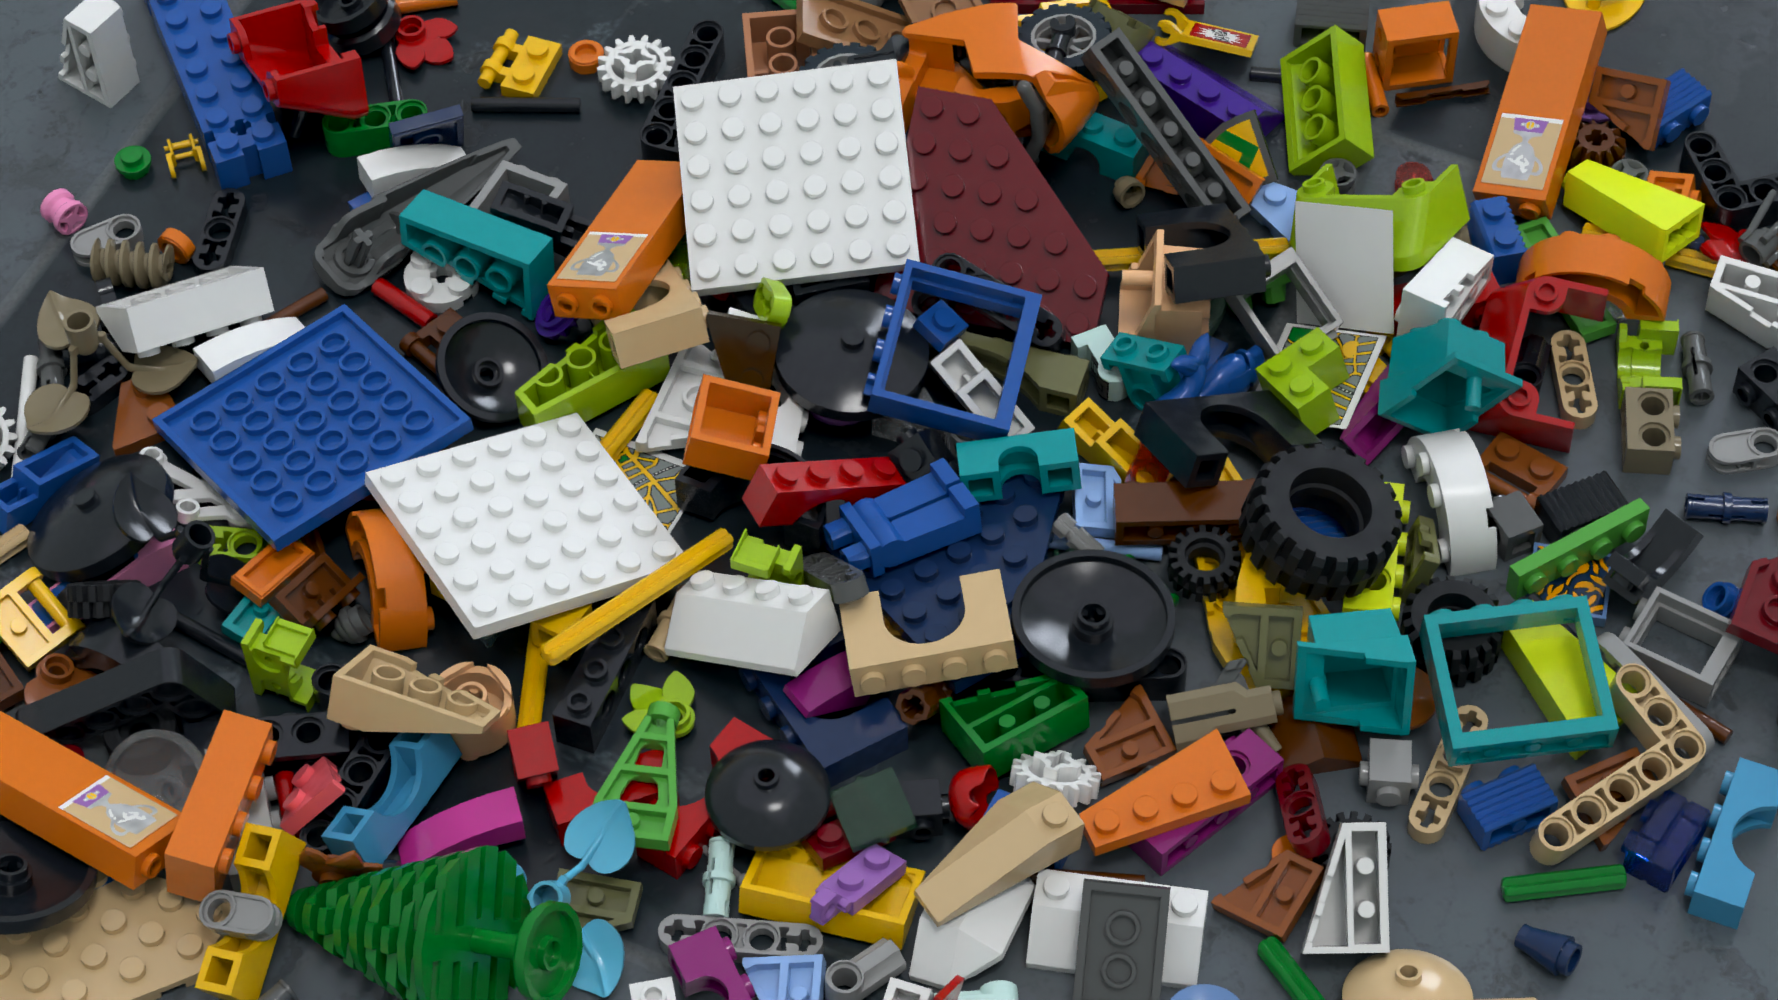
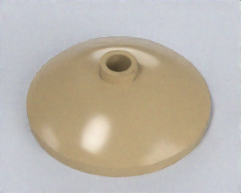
M1395 949L1390 950V953L1372 955L1359 962L1349 972L1344 981L1342 1000H1473V993L1463 973L1445 959L1420 950Z

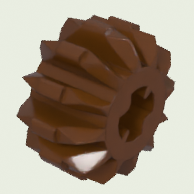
M1593 118L1588 125L1580 122L1568 162V171L1586 159L1610 168L1617 161L1624 159L1627 146L1625 144L1626 139L1621 137L1620 128L1610 129L1608 121L1601 125L1597 124Z

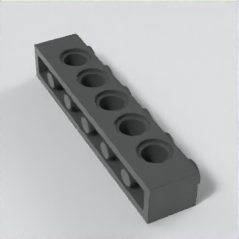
M1120 27L1086 51L1080 59L1188 208L1225 203L1230 211L1238 216L1239 220L1252 210Z

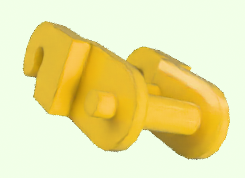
M192 133L189 134L188 140L171 143L170 139H166L168 146H164L165 152L170 151V153L165 155L172 179L177 178L174 170L177 166L176 160L194 156L196 162H200L202 171H207L201 146L195 147V144H199L198 138L193 139ZM192 148V151L174 155L176 150Z

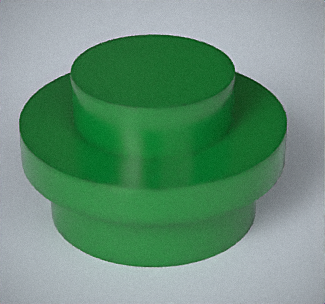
M133 145L121 149L114 158L116 170L123 177L137 180L147 175L152 164V158L146 148Z

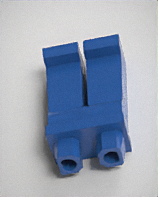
M941 458L930 463L931 472L874 499L864 498L857 501L853 506L850 502L840 505V519L823 526L826 543L832 551L850 544V546L839 550L841 560L860 570L868 568L875 578L885 573L884 567L897 566L981 533L982 524L979 503L964 483H960V478L947 461Z

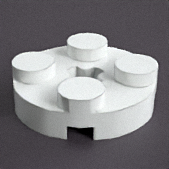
M415 251L411 254V261L407 264L404 271L406 294L433 313H443L450 307L453 310H458L464 306L463 301L468 299L471 294L474 298L478 293L480 283L476 281L471 285L462 280L454 267L449 264L442 268ZM442 275L449 276L445 278L444 283H438L436 277Z

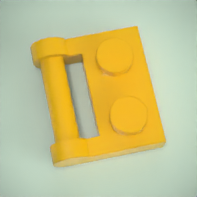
M35 566L23 572L0 590V639L28 672L36 667L45 656L56 652L69 642L77 632L86 628L80 619L68 618L67 609L42 581L43 575ZM29 590L61 628L52 634L20 596L23 592Z

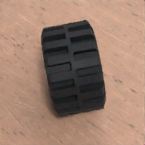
M1446 576L1444 581H1440L1438 577L1429 580L1428 586L1421 583L1415 588V594H1409L1403 607L1400 633L1409 637L1417 668L1428 674L1419 636L1423 615L1430 614L1439 609H1449L1451 611L1468 610L1479 604H1490L1493 607L1498 606L1499 599L1495 594L1487 595L1488 588L1481 583L1475 586L1472 584L1473 580L1464 577L1463 581L1455 580V576ZM1504 631L1441 638L1451 682L1456 684V687L1465 686L1466 680H1470L1473 683L1480 681L1482 673L1488 675L1493 670L1494 663H1497L1500 655Z

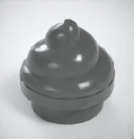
M356 604L353 607L347 605L338 611V617L334 621L331 637L340 642L346 641L351 644L363 643L368 640V635L374 632L371 625V617L360 604Z

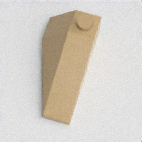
M370 644L333 675L327 719L340 723L346 729L363 732L483 734L500 718L501 711L466 690L452 691L444 686L445 678L436 673L430 674L427 677L416 670L417 662Z
M1033 781L998 800L914 890V895L936 926L939 927L1079 850L1085 823L1061 791Z

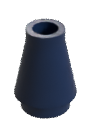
M1527 924L1520 928L1514 942L1516 948L1524 951L1555 976L1559 974L1570 976L1576 969L1582 955V945L1576 943L1573 936L1534 928Z

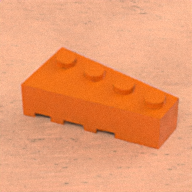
M223 710L164 853L167 892L202 902L203 898L210 892L222 890L237 844L242 836L246 822L248 823L251 804L253 801L256 802L260 795L264 780L261 777L265 765L271 766L276 755L278 742L273 740L272 723Z

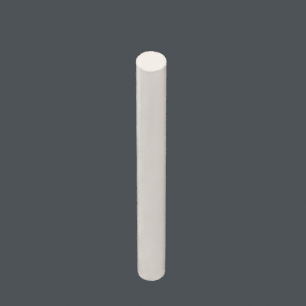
M26 355L23 358L16 424L18 439L14 443L16 451L13 454L11 478L13 476V465L23 461L18 457L17 449L28 432L24 416V406L28 397L36 390V365L39 359L34 355Z

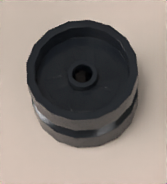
M315 0L318 3L319 9L316 11L318 26L323 24L326 26L328 41L333 49L340 54L355 50L359 56L370 54L383 47L393 38L401 25L402 12L395 0Z

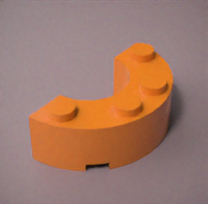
M1564 231L1558 236L1550 237L1534 244L1521 257L1515 284L1542 276H1551L1609 289L1607 301L1620 308L1626 319L1665 321L1672 283L1663 263L1641 248L1622 241L1615 234L1593 235Z
M382 508L350 512L346 521L345 531L353 560L363 559L366 568L371 601V625L377 647L388 651L427 647L428 630H434L435 627L433 609L431 606H427L424 574H427V572Z

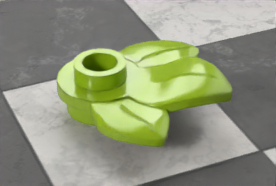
M673 671L668 676L663 689L643 684H632L630 701L634 711H631L622 718L623 724L635 733L645 715H647L649 705L656 701H665L675 705L681 713L676 730V738L687 735L695 725V713L691 708L695 698L692 684L678 671Z

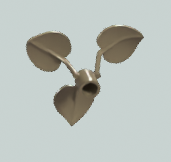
M50 290L39 312L37 334L41 343L47 348L62 350L69 347L70 385L67 389L61 384H47L31 393L24 406L27 431L39 435H56L74 429L85 420L89 413L91 402L86 394L75 392L78 387L77 355H90L94 353L99 343H102L127 371L133 372L131 377L133 386L140 392L150 395L165 394L177 388L195 370L198 365V359L190 352L164 345L160 346L161 353L153 356L138 358L137 353H135L134 364L130 363L109 341L106 332L98 331L101 320L93 305L82 300L65 297Z

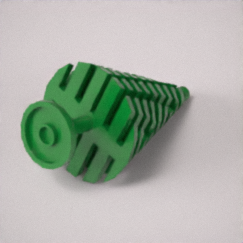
M489 845L453 852L444 856H436L423 861L406 863L402 866L389 867L381 871L368 872L360 876L347 877L337 882L321 883L317 887L311 886L298 889L293 895H290L283 918L288 921L289 926L304 936L307 934L315 943L322 946L332 955L343 959L346 965L362 972L364 977L373 983H377L400 1000H507L508 985L515 990L518 988V991L526 1000H562L571 988L579 970L583 949L582 927L576 911L568 903L547 900L530 911V903L527 900L529 891L524 874L516 876L517 861L506 850L498 852L497 846Z

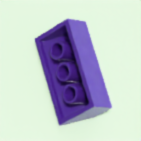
M1150 41L1138 52L1191 127L1204 140L1222 123L1252 110H1256L1264 137L1284 120L1283 113L1172 45L1160 46L1155 41Z

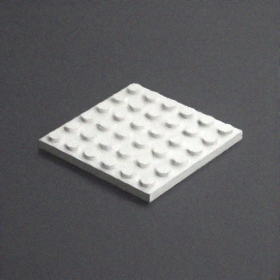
M896 59L673 87L692 292L696 291L698 296L754 290L761 283V278L763 277L780 281L786 286L904 271L907 259L920 262Z
M578 413L365 472L366 487L474 640L617 596L683 553V550Z

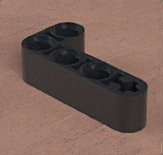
M944 253L932 264V266L944 269L950 265H957L961 267V273L1004 284L955 253ZM914 291L911 298V306L918 317L924 313L922 312L923 302L929 297L937 296ZM937 297L940 300L942 299L952 309L957 304L956 301ZM968 305L1015 335L1019 320L1009 321L1006 319L1005 314ZM1040 306L1036 323L1046 330L1052 326L1055 336L1053 338L1046 336L1042 341L1039 331L1034 328L1030 345L1056 352L1065 343V329L1054 314Z

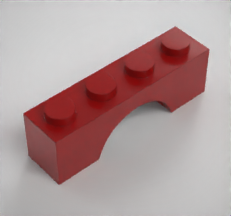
M889 456L760 464L742 500L759 527L792 525L801 515L821 503L832 500H844L845 503L850 502L853 506L861 499H874L906 484Z
M733 717L709 745L712 769L725 754L740 745L757 740L773 739ZM705 797L695 803L678 806L679 818L670 851L636 847L637 856L677 880L687 868L692 869L695 867L702 856V847L709 843L710 838L721 836L709 819Z

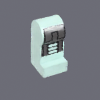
M1104 324L1072 336L1070 355L1090 360L1089 371L1097 382L1098 394L1107 401L1115 402L1126 398L1128 393L1119 368L1113 366L1111 370L1103 368L1100 357L1114 340L1108 327Z

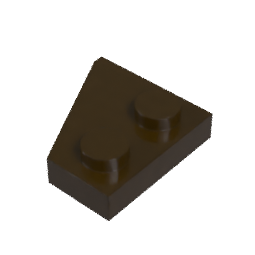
M708 310L706 320L724 379L770 390L782 324Z

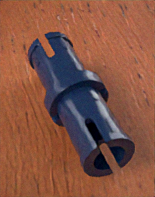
M1723 492L1722 495L1687 493L1684 512L1685 519L1721 520V524H1730L1731 521L1766 523L1769 504L1768 498L1732 496L1730 492Z

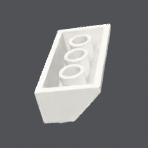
M229 266L96 306V310L122 352L137 353L138 358H144L161 353L160 346L172 343V347L185 346L194 343V336L206 333L207 337L217 336L228 332V325L240 322V326H245L262 321L261 315L273 312L274 307L263 267Z
M699 570L676 593L664 649L668 656L797 677L841 631L829 589Z
M1043 869L1038 872L1032 904L1026 968L1075 974L1083 881L1086 878L1171 887L1162 986L1184 989L1197 985L1209 891Z

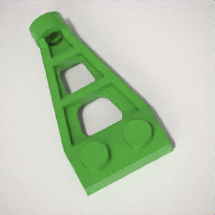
M656 701L649 705L647 715H645L595 796L593 804L605 800H620L621 795L631 781L657 784L658 801L655 805L624 802L628 806L635 832V847L670 851L679 818L676 730L681 713L675 705L665 701ZM643 748L664 751L662 767L636 765L635 763Z

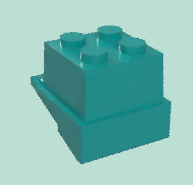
M1443 318L1438 320L1436 324L1424 328H1413L1409 333L1393 338L1388 378L1380 380L1378 416L1423 434L1460 428V432L1466 431L1478 423L1480 415L1523 386V380L1505 372V343L1489 337V333L1466 327L1457 319Z
M1391 608L1309 615L1307 642L1297 641L1293 719L1359 726V730L1364 732L1400 736L1410 734L1416 659L1408 635H1401Z

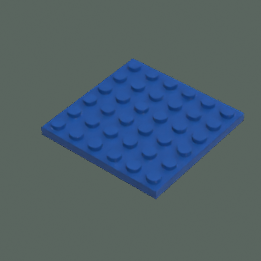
M345 304L152 419L155 430L277 552L370 495L371 493L365 485V472L439 452L474 430L471 418Z

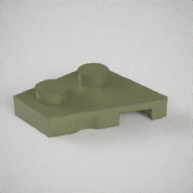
M1418 515L1408 531L1406 552L1402 559V565H1404L1402 589L1399 588L1398 597H1401V602L1406 603L1409 594H1415V588L1421 583L1428 586L1429 580L1433 578L1434 572L1440 565L1434 519Z
M1223 601V613L1234 633L1242 656L1247 660L1248 670L1255 686L1270 685L1273 689L1294 690L1297 641H1301L1303 606Z
M559 868L557 880L561 875L566 874L570 870ZM580 872L568 881L566 886L571 893L569 905L576 911L582 928L594 919L606 920L618 932L634 928L643 892L641 882Z

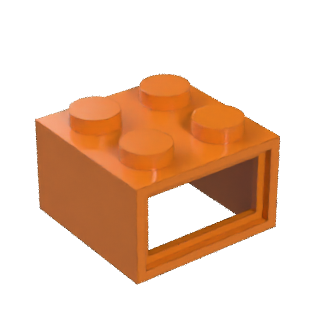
M1449 0L1377 10L1372 54L1384 91L1453 82L1460 32ZM1448 38H1449L1448 48H1447V55H1446V57H1445V54H1444L1445 39H1448Z
M703 374L694 403L682 464L752 480L759 465L766 464L768 461L781 393Z

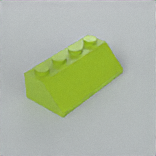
M1334 25L1280 59L1289 173L1292 175H1314L1320 170L1321 165L1325 161L1333 158L1348 160L1355 168L1374 158L1364 44L1337 25Z

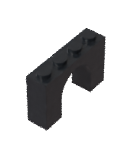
M1225 203L1136 214L1137 245L1141 255H1143L1157 229L1164 230V245L1203 248L1164 254L1165 290L1175 304L1266 292V278L1271 276L1269 256L1261 251L1258 242L1251 238L1248 229L1241 225L1238 216L1234 215Z
M1270 390L1147 401L1144 404L1134 433L1141 443L1185 488L1218 484L1229 451L1215 437L1228 439L1247 447L1264 463H1268L1271 457L1280 451L1287 452L1290 447L1304 445L1306 449L1309 448L1310 444H1322V441Z

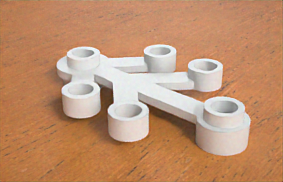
M150 446L140 451L139 454L148 455L156 459L169 474L173 483L185 488L174 490L173 504H176L178 522L188 524L194 520H228L231 527L254 529L203 477L201 480L167 462V456L158 447ZM211 502L217 506L200 507L199 503Z

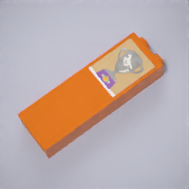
M1530 4L1473 188L1475 200L1505 196L1508 198L1509 208L1512 209V214L1527 220H1535L1544 216L1548 220L1552 219L1595 76L1596 67L1598 66L1608 33L1602 12Z
M637 160L548 282L547 289L555 317L608 320L632 311L686 232L679 161Z
M0 711V814L132 890L148 879L156 877L165 868L164 853L181 811Z

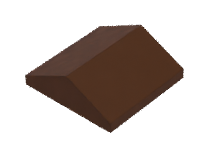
M1293 694L1282 699L1284 714L1277 715L1278 722L1267 725L1282 746L1277 753L1284 759L1283 769L1292 764L1302 763L1310 768L1312 774L1359 767L1360 761L1363 760L1353 726L1293 719Z

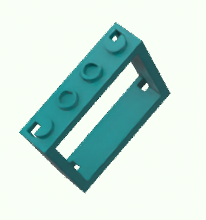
M1563 594L1551 600L1535 602L1530 599H1521L1514 601L1510 605L1494 607L1490 604H1479L1468 610L1451 611L1449 609H1439L1430 614L1423 615L1419 636L1448 767L1613 747L1619 726L1587 595L1573 597L1569 594ZM1566 623L1575 624L1597 716L1462 732L1441 638Z

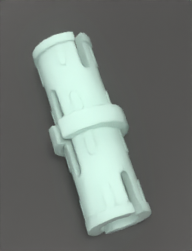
M723 836L713 837L709 840L707 871L702 875V885L705 887L702 916L729 918L731 890L736 884V876L733 874V858L736 845Z

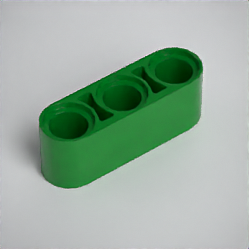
M417 99L369 104L368 115L353 120L324 115L322 118V128L327 150L332 156L345 158L390 148L388 123L428 113L426 104Z

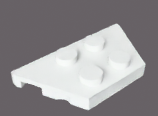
M701 344L678 352L636 438L635 447L637 452L686 448L694 403L703 374L724 379L719 360L713 359L715 349L711 352Z

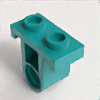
M1119 332L1100 359L1103 368L1106 370H1111L1113 366L1119 368L1131 402L1137 409L1142 411L1145 402L1155 401L1179 383L1181 380L1178 371L1171 367V362L1177 356L1187 355L1184 345Z

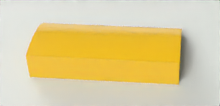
M800 843L779 851H756L740 885L738 913L778 922L809 924L818 928L820 932L873 944L884 937L887 940L891 939L902 950L918 905V899L914 895V890L924 881L926 871L906 867L904 876L852 916L841 911L822 926L809 918L812 905L810 900L816 894L815 890L819 885L850 860L822 871Z

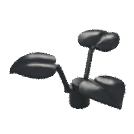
M131 472L126 473L117 486L113 498V517L117 527L126 537L137 543H146L153 536L159 542L176 538L172 544V551L177 561L154 592L142 583L129 582L120 586L113 594L111 613L122 635L127 637L129 641L142 645L153 644L165 639L176 625L177 609L173 603L161 598L160 595L183 565L196 564L200 560L199 578L207 582L205 586L207 599L218 610L230 614L245 596L230 585L231 576L246 563L224 554L210 556L214 550L215 533L203 521L194 520L189 522L185 528L179 525L172 531L176 527L178 514L170 499L158 489L139 480Z

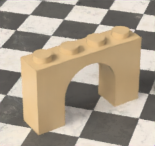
M668 259L634 306V312L604 320L612 355L621 369L710 342L707 328H709L706 320L707 312H709L707 306L701 304L696 291H691V285L688 279H683L679 266L673 267ZM590 319L594 326H596L599 322L602 321L598 319Z
M1000 569L959 576L965 606L964 618L954 632L935 642L916 644L894 637L885 627L879 591L869 592L858 600L839 604L849 671L855 697L1018 668Z

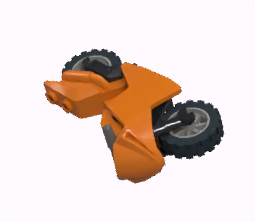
M989 3L947 12L920 22L911 23V25L906 26L902 30V35H893L883 48L876 51L874 46L867 45L863 47L860 43L850 42V45L843 46V43L833 44V48L826 49V47L821 48L817 51V55L807 57L805 66H800L799 71L896 59L905 134L910 126L918 86L992 99L1017 138L1031 136L1026 151L1033 162L1036 163L1043 147L1050 154L1060 153L1077 136L1096 111L1100 99L1098 89L1093 83L1096 80L1080 58L1091 46L1110 34L1112 28L1109 21L1105 22V17L1100 12L1095 14L1092 12V8L1084 5L1082 8L1076 7V4L1066 3V6L1052 4L1045 10L1039 8L1033 11L1031 17L1026 16L1021 21V27H1019L1018 6L1016 3Z

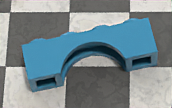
M397 733L389 744L391 773L382 797L369 809L343 806L321 835V838L333 855H342L354 850L363 862L383 864L384 860L387 859L462 756L461 751L450 734Z
M1741 757L1739 758L1735 773L1726 770L1719 791L1720 795L1726 796L1723 806L1715 803L1707 826L1715 829L1712 839L1703 837L1696 861L1703 863L1700 873L1691 871L1684 895L1692 897L1688 914L1736 930L1738 929L1755 873L1739 860L1734 851L1732 841L1742 833L1750 830L1771 829L1778 809V769Z

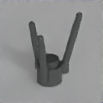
M1774 189L1769 191L1747 230L1738 238L1740 243L1739 252L1742 258L1747 263L1758 266L1763 264L1766 268H1769L1778 260V236L1776 235L1778 233V221L1770 229L1767 227L1757 228L1776 196L1777 192Z

